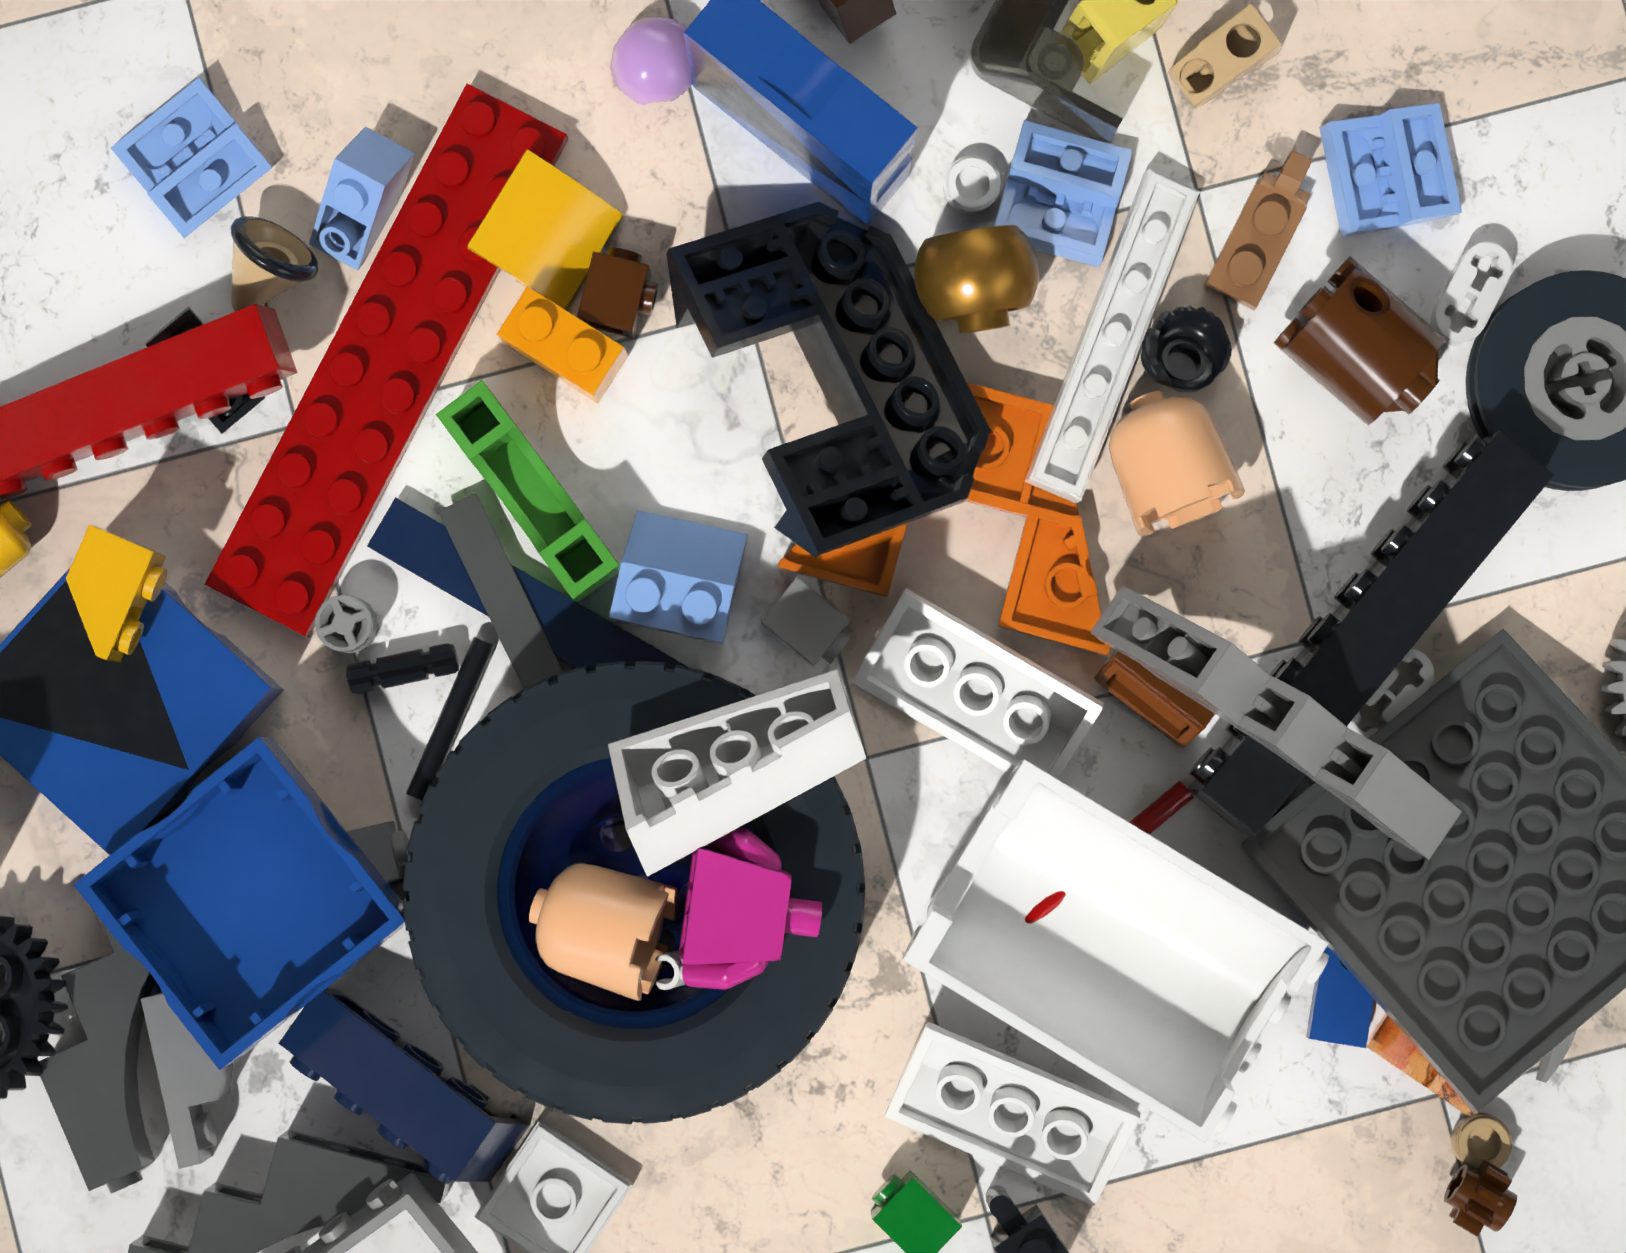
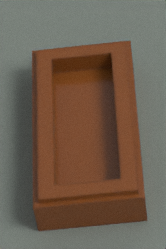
M1119 651L1112 655L1094 677L1097 683L1180 748H1184L1200 734L1215 715Z

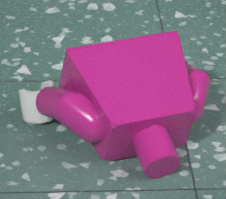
M740 826L692 852L679 951L658 955L655 958V961H667L674 968V978L656 981L658 988L668 990L686 984L688 987L727 990L763 973L769 961L781 959L784 934L818 937L822 917V902L789 898L792 876L787 871L782 870L779 854L749 829Z

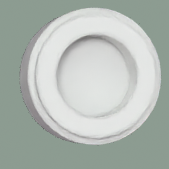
M976 155L964 156L952 163L947 170L943 185L944 195L948 203L958 212L967 215L980 214L987 211L997 200L1001 180L997 168L986 158Z

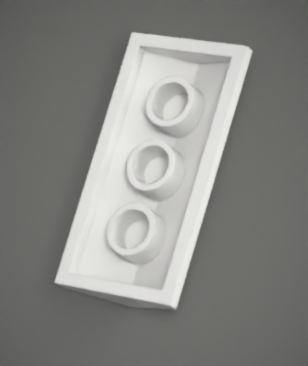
M907 588L852 680L853 684L1008 774H1011L1021 760L1025 759L1056 779H1059L1105 705L1102 701Z
M927 1021L910 1052L884 1117L1095 1206L1140 1119L1141 1112Z

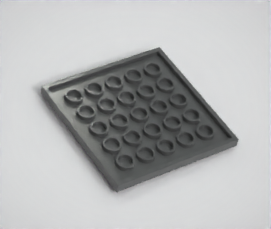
M1504 628L1369 738L1371 741L1391 751L1462 811L1429 860L1388 837L1371 822L1316 782L1273 816L1257 836L1250 835L1241 844V848L1317 935L1329 943L1327 946L1475 1115L1626 989V759Z

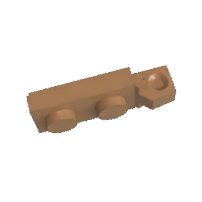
M1292 150L1277 177L1266 171L1264 172L1259 183L1256 182L1204 286L1252 310L1257 308L1307 209L1305 205L1311 194L1299 187L1313 160Z

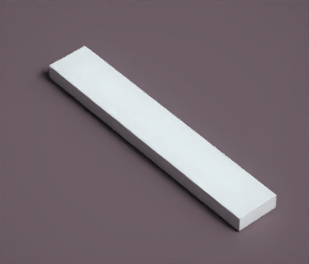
M1152 169L1144 172L1025 482L1074 503L1082 500L1200 193L1199 190Z

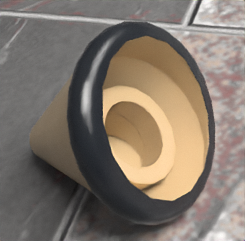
M242 216L233 221L230 229L233 239L231 304L234 311L253 304L263 305L297 284L309 281L316 276L318 261L314 253L300 238L289 230L272 221L254 216Z

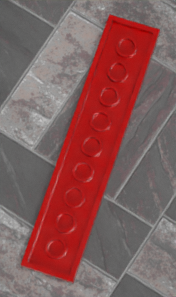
M466 83L204 585L303 636H310L315 627L318 610L324 602L329 600L501 270L468 250V244L526 150L528 149L555 166L569 139L566 133Z

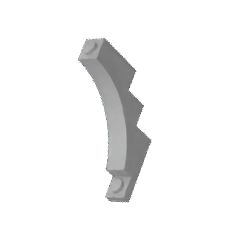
M1124 585L1121 586L1090 632L1104 644L1135 660L1157 678L1201 704L1281 757L1343 801L1388 837L1428 860L1462 812L1391 751L1346 727L1309 695L1271 676L1233 643Z
M394 821L347 831L386 882L404 877L405 861H408L409 851H407L409 841L404 830L396 832ZM162 992L141 998L177 1164L178 1168L181 1169L201 1164L213 1156L211 1147L217 1145L216 1127L211 1113H203L201 1104L219 1100L230 1094L233 1064L219 1070L168 1006Z

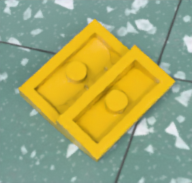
M527 149L474 234L467 249L514 277L516 282L522 286L530 287L561 308L566 309L588 273L593 251L598 253L602 251L623 214L589 189Z

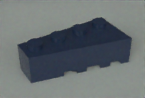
M327 988L304 1006L278 1043L294 1055L289 1062L296 1070L314 1081H318L320 1077L337 1089L333 1097L338 1103L358 1115H361L364 1111L380 1123L376 1130L384 1139L400 1149H405L408 1145L424 1157V1160L421 1162L422 1168L445 1184H450L452 1180L455 1182H491L530 1125L515 1114H512L510 1118L496 1116L485 1108L490 1098L487 1094L474 1085L470 1084L469 1086L457 1078L450 1077L447 1081L440 1075L444 1070L443 1063L410 1043H406L402 1049L396 1044L401 1036L398 1031L340 990Z

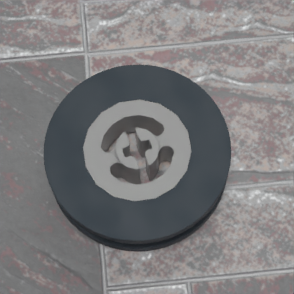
M1581 270L1563 272L1539 280L1509 297L1491 314L1486 326L1475 338L1470 351L1466 370V397L1471 419L1478 435L1483 439L1498 431L1504 433L1554 475L1545 486L1546 488L1563 491H1584L1626 480V278L1601 271ZM1586 346L1595 349L1604 359L1589 353ZM1553 352L1558 355V363L1550 370L1546 384L1559 382L1574 375L1578 377L1591 375L1610 368L1613 374V394L1608 407L1604 411L1600 408V401L1609 392L1612 379L1599 381L1584 388L1576 386L1563 389L1549 395L1550 399L1557 406L1569 410L1572 418L1563 415L1551 403L1544 388V370L1549 356Z

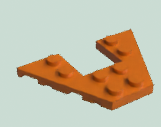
M967 382L991 431L985 449L980 454L973 474L974 481L969 496L965 501L1026 517L997 627L1108 656L1110 646L1104 644L1090 633L1102 615L1077 503L1025 482L1054 405ZM907 523L816 557L795 544L779 561L778 568L888 597Z

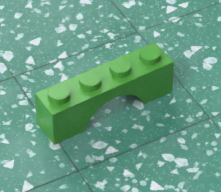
M482 380L436 413L438 419L512 514L539 555L574 601L579 603L619 573V562Z

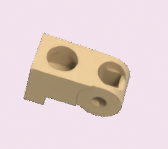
M1251 3L1199 42L1194 50L1179 60L1168 71V74L1194 109H1197L1222 93L1257 66L1263 65L1279 54L1282 43Z

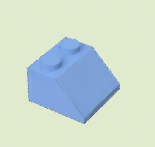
M637 510L621 561L609 618L616 622L724 645L748 534Z

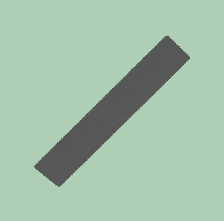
M470 495L439 511L440 517L523 689L562 673L563 671L478 495Z

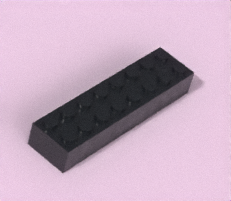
M1501 431L1483 439L1476 435L1468 444L1464 441L1455 449L1442 466L1449 474L1443 481L1440 479L1432 487L1427 485L1415 497L1406 509L1413 516L1406 525L1402 524L1396 531L1393 528L1390 529L1370 553L1377 561L1369 570L1366 568L1360 575L1355 572L1343 584L1334 596V599L1340 603L1333 614L1329 613L1324 618L1318 616L1298 640L1304 649L1295 659L1291 658L1288 662L1283 659L1271 671V676L1309 695L1346 727L1553 478L1554 475ZM1229 723L1225 730L1232 734V736L1222 748L1218 747L1214 750L1210 747L1198 759L1189 772L1195 780L1188 790L1239 833L1257 836L1306 775Z

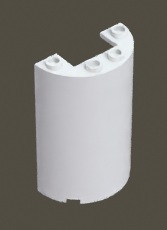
M1023 759L1007 779L1009 784L1003 793L997 792L953 862L927 908L926 921L923 926L919 925L915 930L904 953L903 961L1198 1140L1206 1143L1213 1131L1221 1134L1226 1129L1237 1109V1104L1232 1101L1236 1093L1231 1085L1237 1071L1245 1074L1255 1062L1262 1046L1256 1040L1267 1022L1276 1025L1284 1015L1292 998L1291 995L1286 993L1288 988L1298 993L1305 982L1313 985L1319 978L1329 959V955L1324 952L1329 943ZM1058 891L1066 893L1062 902L1048 915L1031 924L1025 922V917L1044 898Z

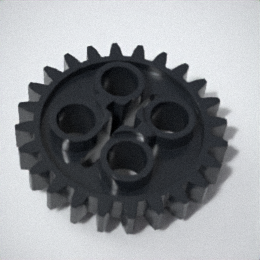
M0 916V1099H6L8 1091L25 1090V1076H41L43 1074L37 1057H54L57 1053L47 1040L49 1034H64L65 1029L54 1022L53 1019L55 1013L68 1010V1004L55 1001L54 996L55 992L67 985L66 980L51 979L50 973L60 963L59 958L41 957L48 945V941L46 939L31 938L33 927L31 925L15 924V918L10 916ZM7 972V981L5 985V975ZM3 1031L5 1033L4 1043L2 1039Z

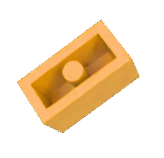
M528 286L496 334L504 345L596 403L600 402L628 358L623 346Z

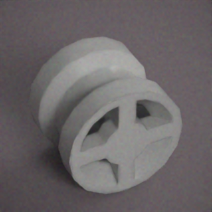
M348 595L334 596L324 602L318 610L315 620L316 632L322 643L332 650L345 653L360 652L370 646L377 636L379 626L377 614L371 605L362 599Z

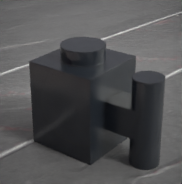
M995 1185L987 1190L985 1198L990 1212L1002 1226V1229L990 1236L997 1253H1070L1037 1204L1021 1214L1005 1188Z

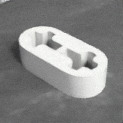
M1480 242L1465 251L1457 261L1430 316L1431 326L1446 338L1445 344L1452 346L1463 345L1476 338L1486 326L1510 280L1513 270L1511 257L1507 250L1499 244ZM1485 256H1488L1493 260L1490 269L1497 273V277L1490 276L1476 290L1471 285L1478 269L1471 265V261L1478 262ZM1464 298H1467L1471 303L1465 313V319L1472 323L1471 327L1464 326L1457 332H1453L1449 328L1452 319L1445 315V311L1455 310L1462 304Z
M1411 648L1400 661L1401 664H1407L1413 660L1418 665L1413 672L1414 676L1419 680L1416 686L1410 683L1403 684L1393 694L1388 688L1399 675L1397 670L1394 669L1364 705L1365 707L1374 705L1381 696L1387 701L1377 713V718L1382 722L1378 729L1370 726L1361 730L1357 725L1361 720L1359 712L1347 727L1369 739L1430 688L1434 679V668L1427 655L1418 649Z

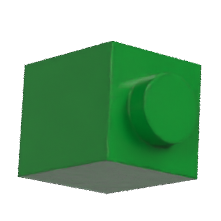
M911 1170L902 1179L896 1174L890 1176L871 1198L877 1204L871 1210L872 1220L905 1253H938L962 1228L960 1218Z

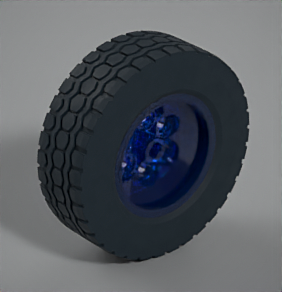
M618 661L599 663L587 667L583 666L562 672L521 690L514 697L511 696L490 711L482 721H478L459 741L455 750L450 752L435 774L436 777L433 784L429 785L418 809L417 822L414 821L407 847V851H409L408 861H405L403 891H405L406 901H403L406 931H409L410 941H408L415 969H419L422 977L420 982L432 1006H436L437 1011L440 1013L438 1017L455 1040L458 1038L460 1043L464 1045L463 1049L482 1068L486 1067L492 1072L494 1078L515 1092L519 1090L526 1095L527 1099L552 1110L555 1107L558 1110H562L563 1114L591 1121L594 1118L602 1120L604 1123L632 1124V1122H642V1124L669 1122L681 1117L685 1119L711 1111L712 1108L723 1107L747 1095L749 1091L759 1088L781 1072V1069L788 1063H791L810 1043V1040L819 1032L833 1011V1007L843 992L855 962L863 928L865 906V876L860 840L850 807L835 776L741 826L749 829L779 854L782 870L787 871L792 876L789 898L822 902V917L818 937L784 934L781 959L769 961L763 973L727 990L688 987L686 984L662 990L658 988L656 981L674 978V968L669 962L664 961L650 993H642L641 1000L637 1001L562 974L548 967L539 955L535 939L537 924L529 922L530 908L537 891L540 888L548 890L553 880L563 870L573 866L575 863L596 865L637 877L642 875L647 877L633 844L626 850L618 851L610 848L604 841L603 830L607 822L612 818H623L608 744L756 696L749 690L705 671L664 662ZM692 853L647 877L649 880L678 888L679 904L676 921L664 919L663 927L670 930L675 937L674 951H679L685 910L680 901V891L682 886L689 881Z

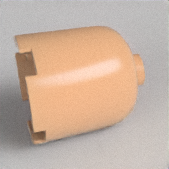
M1161 391L1147 393L1129 403L1132 412L1120 419L1112 429L1109 441L1110 457L1138 535L1147 536L1153 534L1155 530L1152 523L1168 520L1171 529L1192 523L1223 509L1219 498L1225 494H1230L1232 499H1239L1245 493L1241 479L1211 414L1205 405L1193 398L1183 396L1164 398Z
M576 864L569 866L553 880L548 890L540 888L533 899L529 913V922L537 924L535 939L539 955L548 967L557 972L640 1001L642 993H650L664 961L658 962L655 961V958L658 955L667 953L668 946L660 944L658 941L664 919L676 921L679 892L677 887L596 865Z

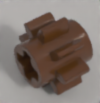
M1486 1160L1482 1161L1477 1171L1466 1164L1461 1166L1451 1179L1444 1195V1202L1454 1207L1449 1214L1454 1219L1453 1223L1476 1237L1480 1234L1483 1226L1488 1227L1494 1232L1499 1231L1510 1218L1517 1203V1194L1508 1190L1512 1183V1179L1507 1177L1508 1173Z

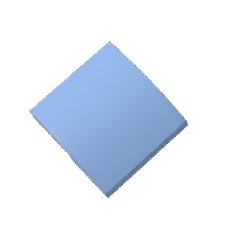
M200 77L111 147L112 151L147 191L148 196L183 238L187 237L272 169V166Z
M1440 103L1389 109L1381 115L1331 121L1319 127L1341 237L1409 226L1462 213Z
M1024 120L994 226L1017 225L1026 234L1035 250L1100 267L1133 150Z

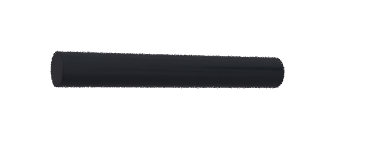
M473 637L406 794L422 801L429 785L433 784L436 777L435 774L447 757L495 645Z

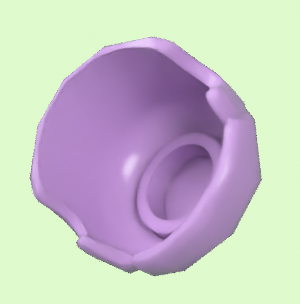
M648 17L628 27L613 47L610 69L617 88L634 102L641 105L674 101L680 95H683L693 84L684 31L687 27L684 24H679L675 19L666 17Z

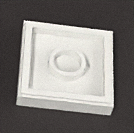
M539 1119L474 1217L526 1253H588L634 1185V1182Z

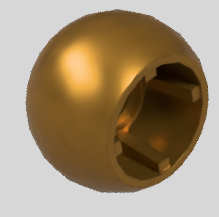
M1017 225L992 226L942 234L925 239L920 246L914 266L915 286L918 297L927 313L936 321L957 320L959 334L1010 326L1008 312L1029 307L1035 297L1039 281L1038 261L1034 247L1026 234Z

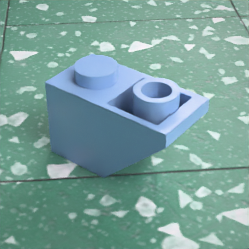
M365 126L334 158L309 245L358 271L366 261L402 195L415 153Z

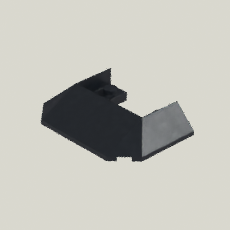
M820 202L669 248L666 253L677 328L695 323L712 358L793 331L839 424L768 449L762 457V461L786 508L785 513L774 528L814 557L965 502L974 481L973 474L980 454L985 449L991 431L938 325L921 303L916 290L915 280L892 235L871 225L865 230L837 217L838 210Z

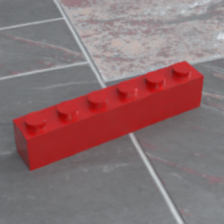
M259 304L250 305L1 406L0 500L25 492L27 490L25 482L42 475L44 480L47 481L72 474L78 470L75 462L94 455L95 460H103L122 454L129 449L127 441L145 435L147 440H152L172 434L180 429L177 421L197 414L198 419H206L222 414L231 409L230 400L247 393L251 399L282 389L281 380L298 372L275 309Z

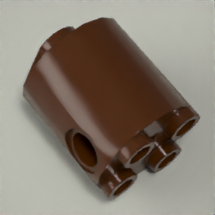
M1349 256L1327 281L1334 287L1333 291L1331 292L1325 286L1323 288L1320 287L1298 312L1306 321L1302 323L1295 317L1273 344L1364 423L1370 425L1383 412L1405 411L1409 415L1431 393L1440 381L1438 379V351L1446 338Z

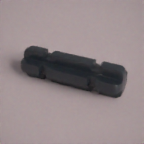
M445 643L429 647L428 652H423V649H417L376 658V663L373 664L368 660L349 664L346 667V678L351 693L362 694L376 691V686L379 685L385 689L429 679V674H434L435 677L454 674L459 671V661L454 645Z

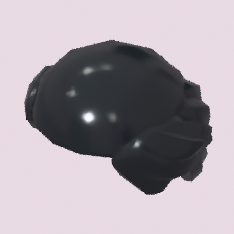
M1191 305L1187 307L1179 306L1172 312L1165 311L1154 320L1152 327L1147 330L1142 341L1141 362L1145 371L1156 383L1167 386L1177 392H1196L1210 385L1218 374L1225 370L1231 358L1232 347L1222 320L1215 316L1213 312L1207 311L1204 307L1195 309Z

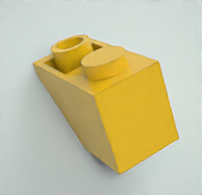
M89 525L66 576V581L95 655L107 661L121 662L124 653L131 655L140 641L144 623L139 622V618L147 600L155 601L164 586L167 569L162 568L167 556L102 528Z

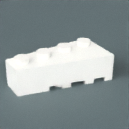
M838 670L608 744L626 831L647 877L867 759Z

